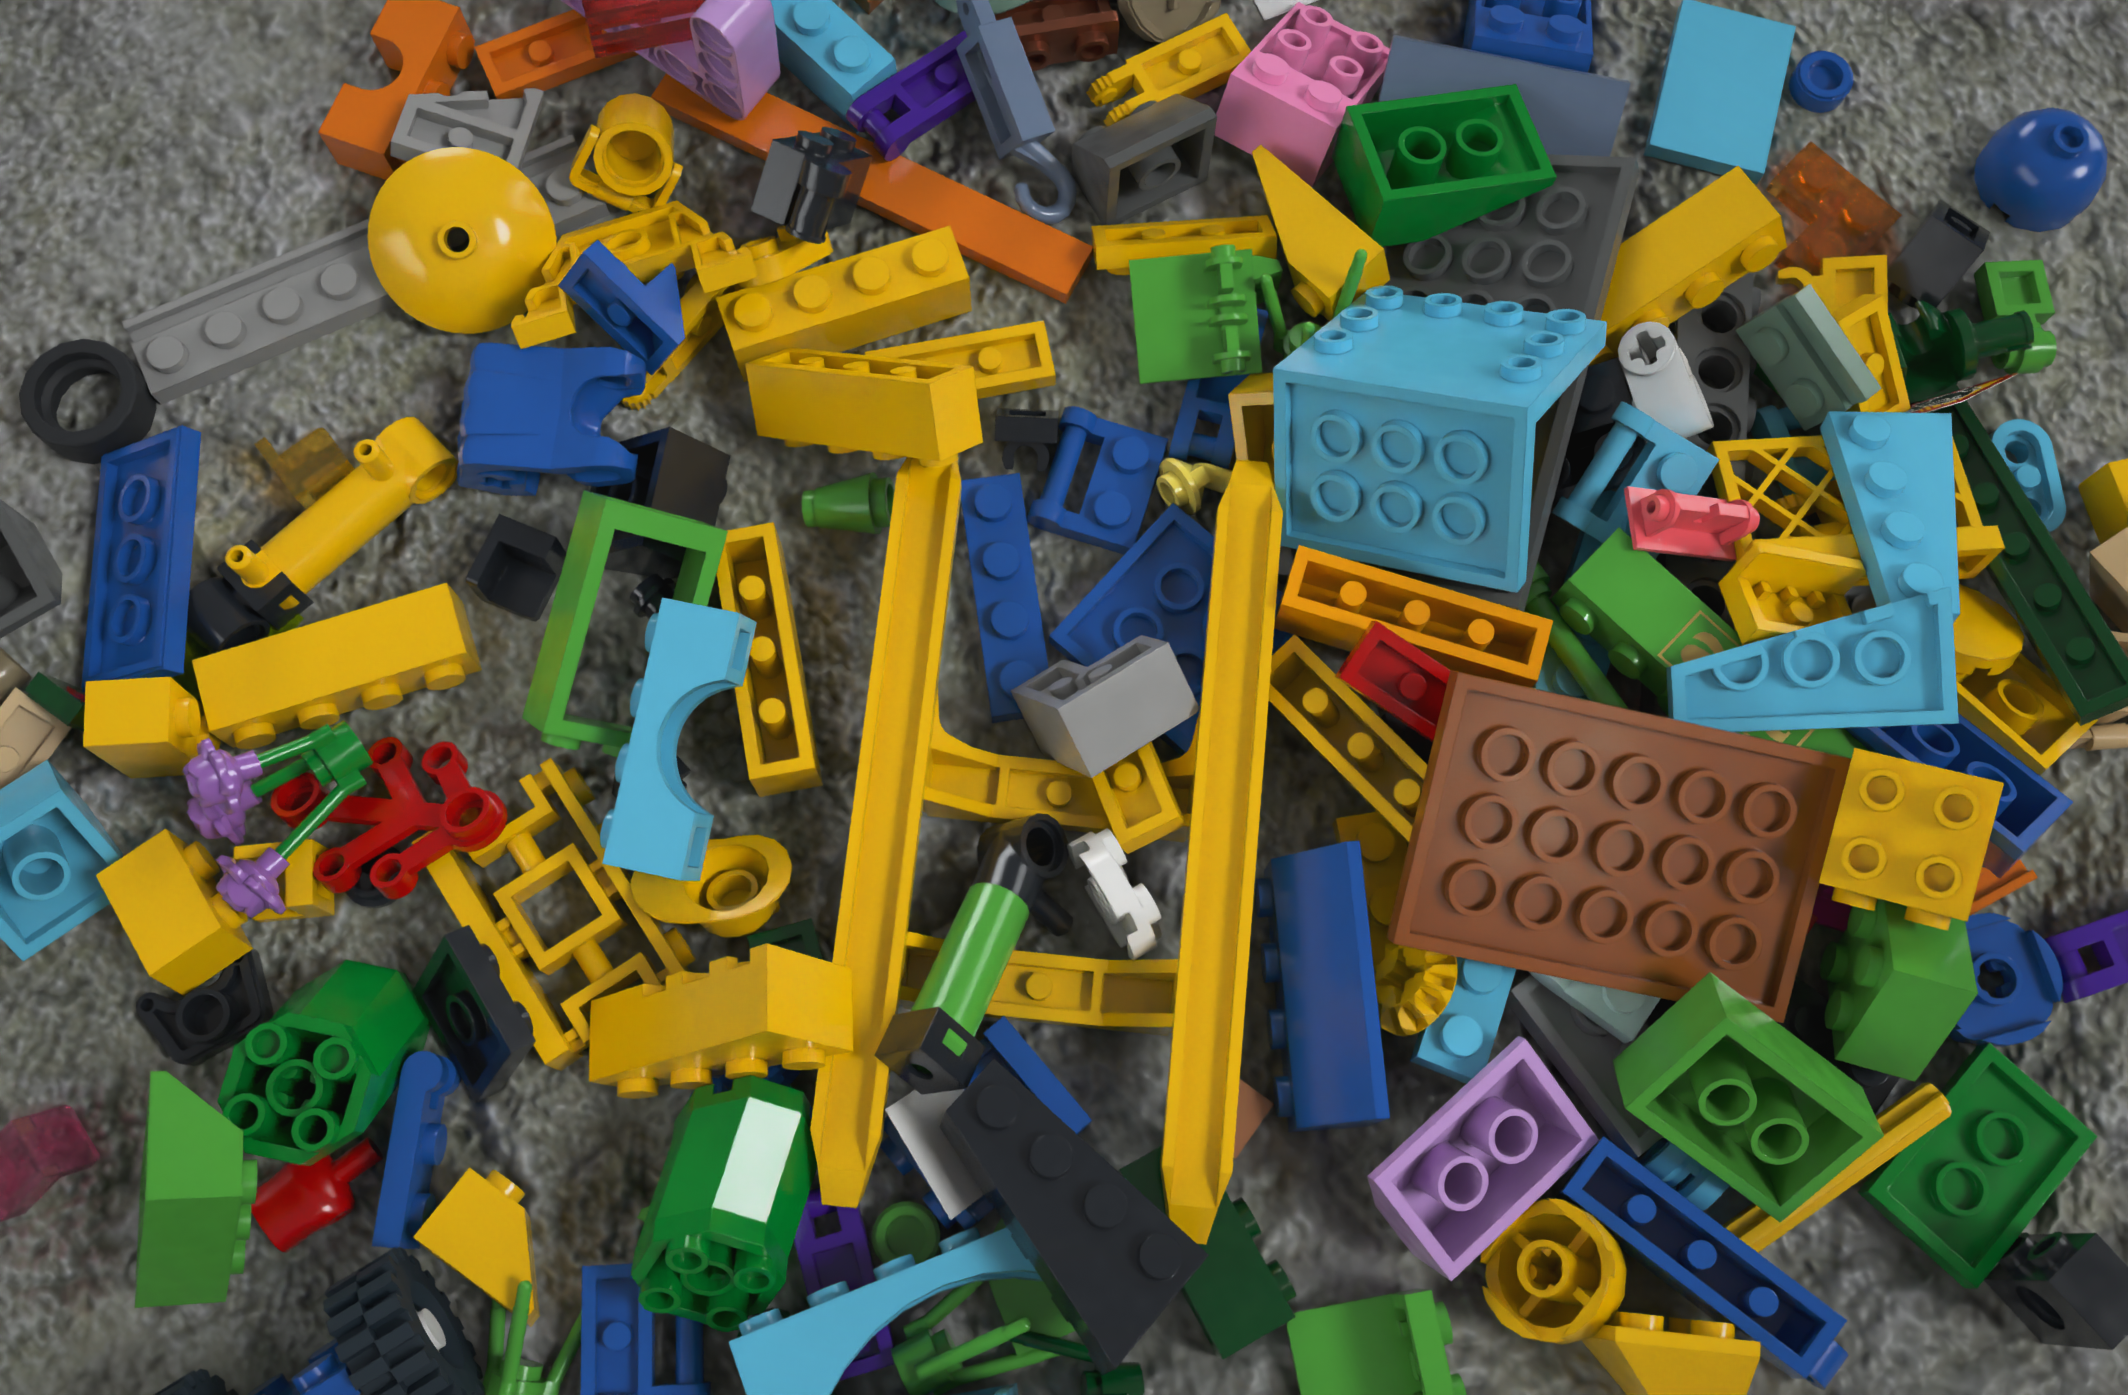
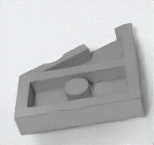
M526 88L523 92V98L489 100L487 90L466 91L455 96H445L440 93L409 94L391 139V156L409 161L418 155L432 150L463 147L485 151L498 156L520 170L542 107L544 91L536 88Z

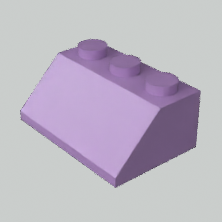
M1518 1036L1367 1177L1376 1208L1409 1251L1442 1276L1452 1281L1583 1157L1599 1139L1528 1041Z

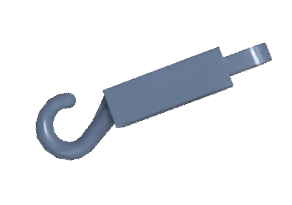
M956 0L958 14L967 35L956 47V50L999 160L1016 156L1040 170L1054 183L1058 191L1056 203L1045 207L1032 199L1026 183L1019 182L1014 187L1016 202L1021 211L1026 215L1045 224H1058L1069 216L1075 206L1077 189L1074 178L1068 169L1040 144L1055 132V128L1012 17L996 21L989 0Z

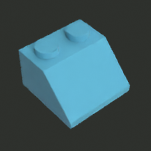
M48 759L0 789V938L23 962L110 904L96 874L124 856L89 806Z

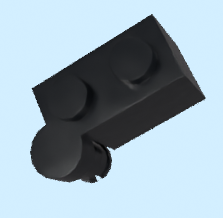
M822 127L821 132L817 133L798 131L797 136L773 139L750 211L786 226V231L796 238L815 244L824 243L827 229L851 223L873 156L855 148L857 140L851 135L829 127Z

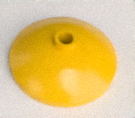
M449 147L436 149L418 155L404 163L392 173L379 190L368 222L370 258L375 273L385 291L399 307L416 320L433 328L451 333L476 334L489 332L511 324L516 315H525L528 312V308L524 300L530 289L545 284L541 270L557 246V235L550 209L532 181L519 169L502 158L471 148ZM455 228H462L469 235V245L462 252H454L447 243L449 232Z

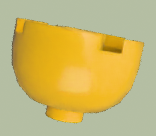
M1548 1198L1549 1200L1542 1199L1534 1202L1481 1253L1480 1263L1486 1264L1485 1278L1488 1286H1482L1485 1301L1501 1324L1523 1338L1562 1345L1594 1337L1602 1325H1608L1614 1319L1625 1296L1627 1268L1619 1242L1597 1218L1575 1204L1561 1199Z

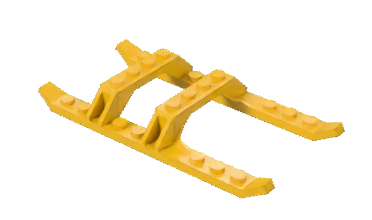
M907 457L896 476L832 963L852 968L853 1052L826 1056L825 1066L818 1068L810 1126L817 1161L822 1205L857 1208L865 1193L883 1137L891 1069L875 1056V1053L893 1016L898 1014L899 1004L904 1009H912L945 940L908 931L922 811L930 817L999 824L1041 813L1048 814L1056 819L1061 827L1067 831L1087 833L1092 831L1093 833H1099L1108 828L1115 835L1092 778L1068 768L1056 760L998 755L971 747L949 735L941 726L939 719L938 680L962 493L958 461L941 467H924L920 465L918 458ZM1236 459L1216 514L1200 709L1192 743L1183 756L1161 763L1187 824L1158 839L1175 842H1185L1188 839L1178 959L1105 960L1013 950L984 1014V1017L1000 1019L1005 1016L1008 1020L1167 1036L1172 1033L1160 1162L1166 1216L1195 1243L1203 1245L1207 1243L1221 1199L1233 1171L1283 510L1274 489L1268 462Z

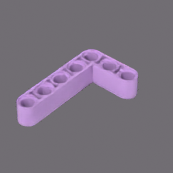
M561 0L733 119L744 120L780 77L774 11L770 0H705L702 5L694 0Z

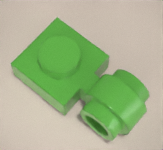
M2043 260L1984 262L1974 273L1984 321L2012 315L2014 312L2024 310L2029 315L2034 330V342L2031 343V349L1991 356L1992 362L1996 368L2004 369L2008 374L2016 372L2018 374L2038 373L2043 367H2048L2053 363L2057 351L2054 334L2051 331H2044L2041 327L2055 314Z

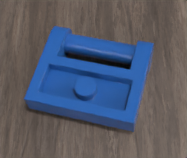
M1065 407L1058 425L1062 435L1040 499L1032 501L1026 519L1038 529L1125 555L1137 542L1159 475V466L1164 459L1169 439L1097 418L1092 412L1080 407ZM1084 442H1089L1102 447L1080 513L1077 514L1067 511L1063 508Z
M633 1263L582 1266L580 1395H711V1382L704 1381L703 1323L676 1316V1383L655 1385V1313L645 1310L638 1301L640 1287L631 1276Z

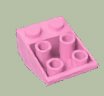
M1297 2L1230 74L1216 113L1217 122L1214 135L1251 155L1252 151L1261 144L1303 181L1313 187L1333 162L1332 152L1346 106L1370 103L1382 84L1390 48L1384 46L1382 41L1373 34L1357 32L1333 20L1332 16L1320 7L1306 6Z

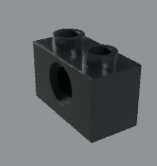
M2059 1231L2052 1234L2021 1233L1999 1260V1264L1984 1279L2042 1344L2113 1350L2128 1335V1266L2097 1233L2062 1234Z

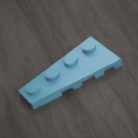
M1829 411L1820 427V431L1876 606L1879 607L1951 586L1954 623L1960 615L1951 413Z
M1951 586L1667 667L1669 718L1732 732L1958 724Z

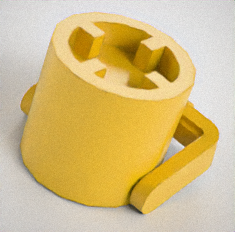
M636 93L619 95L607 102L598 115L597 125H590L572 162L569 175L571 184L578 189L592 194L594 198L626 212L636 213L652 207L665 205L683 170L682 165L674 162V129L672 119L665 108L651 97ZM593 148V159L598 174L584 169ZM658 190L653 199L645 196Z

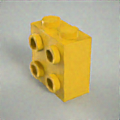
M1854 748L1819 883L1834 887L1831 900L1858 908L1875 911L1878 899L1905 905L1907 908L1904 919L1948 931L1951 918L1968 922L2004 783Z

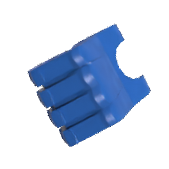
M489 342L478 343L474 346L470 357L471 369L465 383L464 400L461 407L460 431L458 435L459 463L457 467V482L459 486L505 496H536L540 472L559 475L567 474L573 480L585 486L598 487L626 484L635 479L638 454L630 453L619 442L610 437L601 436L602 420L623 398L642 394L645 389L647 369L644 360L626 350L613 347L554 348L530 346L520 349L517 344Z

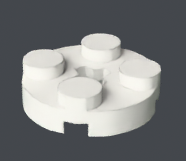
M1108 828L1097 834L1090 831L1069 843L1067 848L1075 869L1077 870L1085 865L1092 876L1087 879L1088 885L1085 886V889L1121 948L1127 945L1128 957L1133 961L1157 947L1156 940L1162 937L1161 930L1156 922L1161 919V914L1149 891L1142 883L1133 888L1131 887L1122 866L1127 863V859L1113 833Z

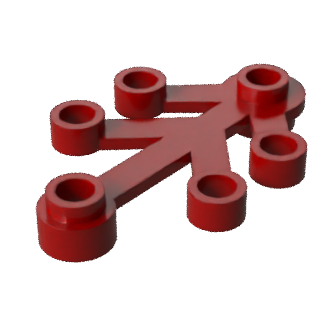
M395 737L380 739L368 750V754L373 761V764L369 767L384 781L392 799L347 796L316 829H319L328 821L373 825L375 827L341 848L335 847L323 852L314 863L313 875L328 891L332 893L346 892L359 881L362 873L361 865L418 830L433 831L400 854L390 853L382 856L371 868L370 881L386 898L393 900L403 898L415 888L418 882V871L453 849L462 852H474L494 842L505 828L508 817L507 808L495 793L471 786L465 775L468 769L466 757L454 743L448 741L434 744L422 757L421 765L423 770L437 785L442 787L447 798L443 804L426 802L410 772L413 763L412 754ZM450 760L445 766L440 768L444 762ZM305 772L275 788L271 796V808L290 828L295 829L330 791L325 786L322 787L313 774ZM342 866V868L336 874H333V872L337 868ZM400 871L393 880L388 881L394 873Z

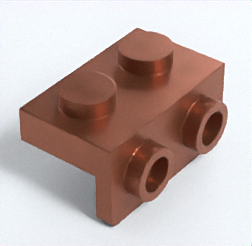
M1032 0L1012 10L994 14L996 21L1012 17L1032 71L1041 70L1051 64L1075 60L1092 62L1106 55L1117 54L1119 18L1117 11L1111 10L1109 0Z

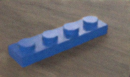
M1020 473L961 480V504L992 723L1024 719L1011 690L1049 667Z

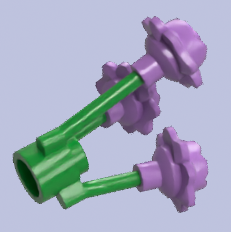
M344 720L332 728L325 724L307 736L259 754H255L253 750L232 757L222 749L216 750L212 741L207 738L197 744L198 756L191 759L184 766L183 773L186 776L189 791L193 796L187 801V813L191 821L194 822V826L206 839L227 837L236 846L244 843L243 836L246 835L245 811L261 803L262 795L311 770L322 787L332 781L338 784L275 850L269 847L256 861L240 859L236 863L235 859L220 855L216 859L224 874L216 885V890L223 896L222 899L235 911L243 912L249 918L255 917L266 908L282 915L286 908L283 900L278 895L280 890L276 878L290 865L286 859L347 796L367 784L360 772L371 766L373 761L358 737ZM299 754L302 757L255 783L250 781V779L263 774L262 768Z

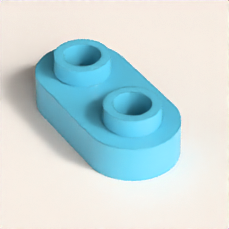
M2024 419L2009 420L2001 424L1989 437L2049 533H2051L2060 526L2066 514V504L2052 442L2048 434L2039 425ZM2005 450L2015 455L2017 463L2011 462L2006 457Z

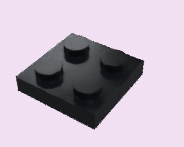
M470 925L445 934L412 991L475 1103H478L501 1091L534 1045L536 1040L533 1036V1024L526 1008L520 1002L512 1000L502 983L500 968L495 954L489 946L479 943Z

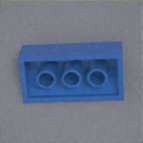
M1959 713L1958 724L1844 728L1870 752L2003 782L2002 794L1982 867L1990 870L1998 878H2001L2073 803L2071 799Z
M1346 841L1272 858L1264 869V878L1255 879L1254 892L1258 918L1268 917L1270 943L1261 944V969L1264 983H1274L1277 1009L1267 1010V1033L1270 1049H1281L1283 1076L1273 1078L1276 1115L1278 1118L1287 1117L1288 1132L1369 1127L1390 1118L1360 841Z

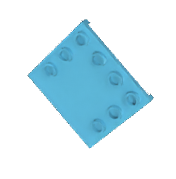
M1375 286L1366 290L1351 305L1342 310L1273 368L1275 491L1283 510L1280 546L1298 549V546L1301 545L1349 560L1517 593L1525 584L1527 577L1536 422L1605 347L1607 321L1586 319V315L1583 312L1573 309H1558L1548 313L1524 311L1521 304L1511 301H1496L1487 305L1463 303L1460 296L1450 293H1437L1427 297L1403 295V290L1395 286Z

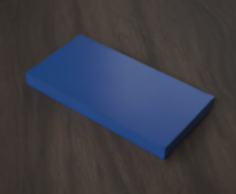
M181 425L106 453L101 457L81 684L83 693H85L86 681L174 677L184 673L201 432Z

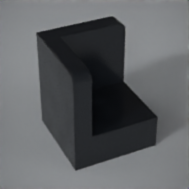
M499 514L467 574L466 583L482 601L528 620L537 621L540 619L560 579L567 552L556 536Z

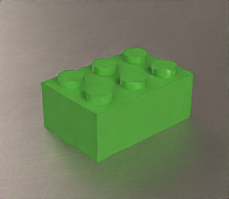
M1711 972L1703 977L1612 1061L1626 1110L1779 1222H1782L1884 1136L1862 1086Z

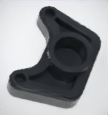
M254 948L224 968L218 980L213 984L188 993L182 1000H173L166 996L149 992L143 994L136 1004L137 1013L171 1059L178 1064L187 1066L200 1065L241 1042L252 1029L262 1023L269 1022L274 1014L260 955Z

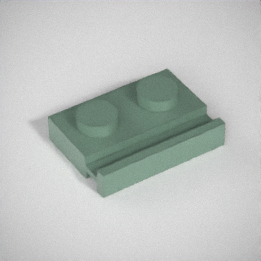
M1811 284L1806 285L1793 295L1784 298L1752 317L1735 330L1804 431L1822 423L1829 411H1846L1857 403L1867 401L1882 389Z

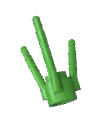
M1364 249L1357 250L1354 255L1332 319L1353 302L1367 259V252ZM1266 273L1261 275L1260 284L1274 334L1273 348L1275 351L1283 354L1284 360L1322 327L1312 322H1304L1294 326L1291 331L1287 330L1272 277Z
M524 1280L518 1285L505 1357H503L506 1309L492 1299L487 1367L482 1383L485 1386V1395H558L561 1382L581 1345V1311L548 1376L542 1378L543 1364L521 1358L532 1284Z
M985 1281L973 1282L954 1288L924 1316L904 1325L903 1330L907 1340L891 1349L898 1373L910 1395H927L932 1391L934 1395H942L957 1386L1040 1363L1061 1355L1033 1349L1019 1356L1016 1353H1012L963 1368V1361L1009 1341V1339L1029 1331L1031 1328V1321L1028 1318H1020L955 1347L945 1328L935 1334L933 1333L932 1329Z

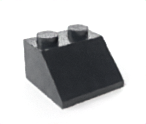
M667 427L619 442L630 453L638 454L635 479L632 482L590 487L589 492L699 520L715 526L719 506L727 493L726 475L731 455L672 427ZM615 529L604 569L645 576L657 573L664 579L678 578L687 547Z

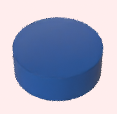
M1828 51L1809 53L1800 60L1790 76V94L1798 105L1808 111L1817 113L1832 111L1843 102L1850 92L1854 81L1853 72L1849 64L1835 53Z

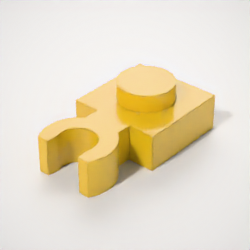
M1887 255L1822 258L1820 262V276H1812L1808 271L1799 267H1787L1779 270L1775 277L1776 284H1794L1799 290L1811 284L1830 313L1863 294H1884L1888 311Z

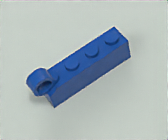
M1604 1136L1591 1148L1556 1195V1199L1575 1204L1597 1218L1612 1233L1622 1250L1714 1321L1734 1324L1736 1338L1761 1342L1760 1356L1791 1378L1805 1379L1812 1385L1825 1390L1849 1356L1834 1341L1847 1322L1844 1317Z

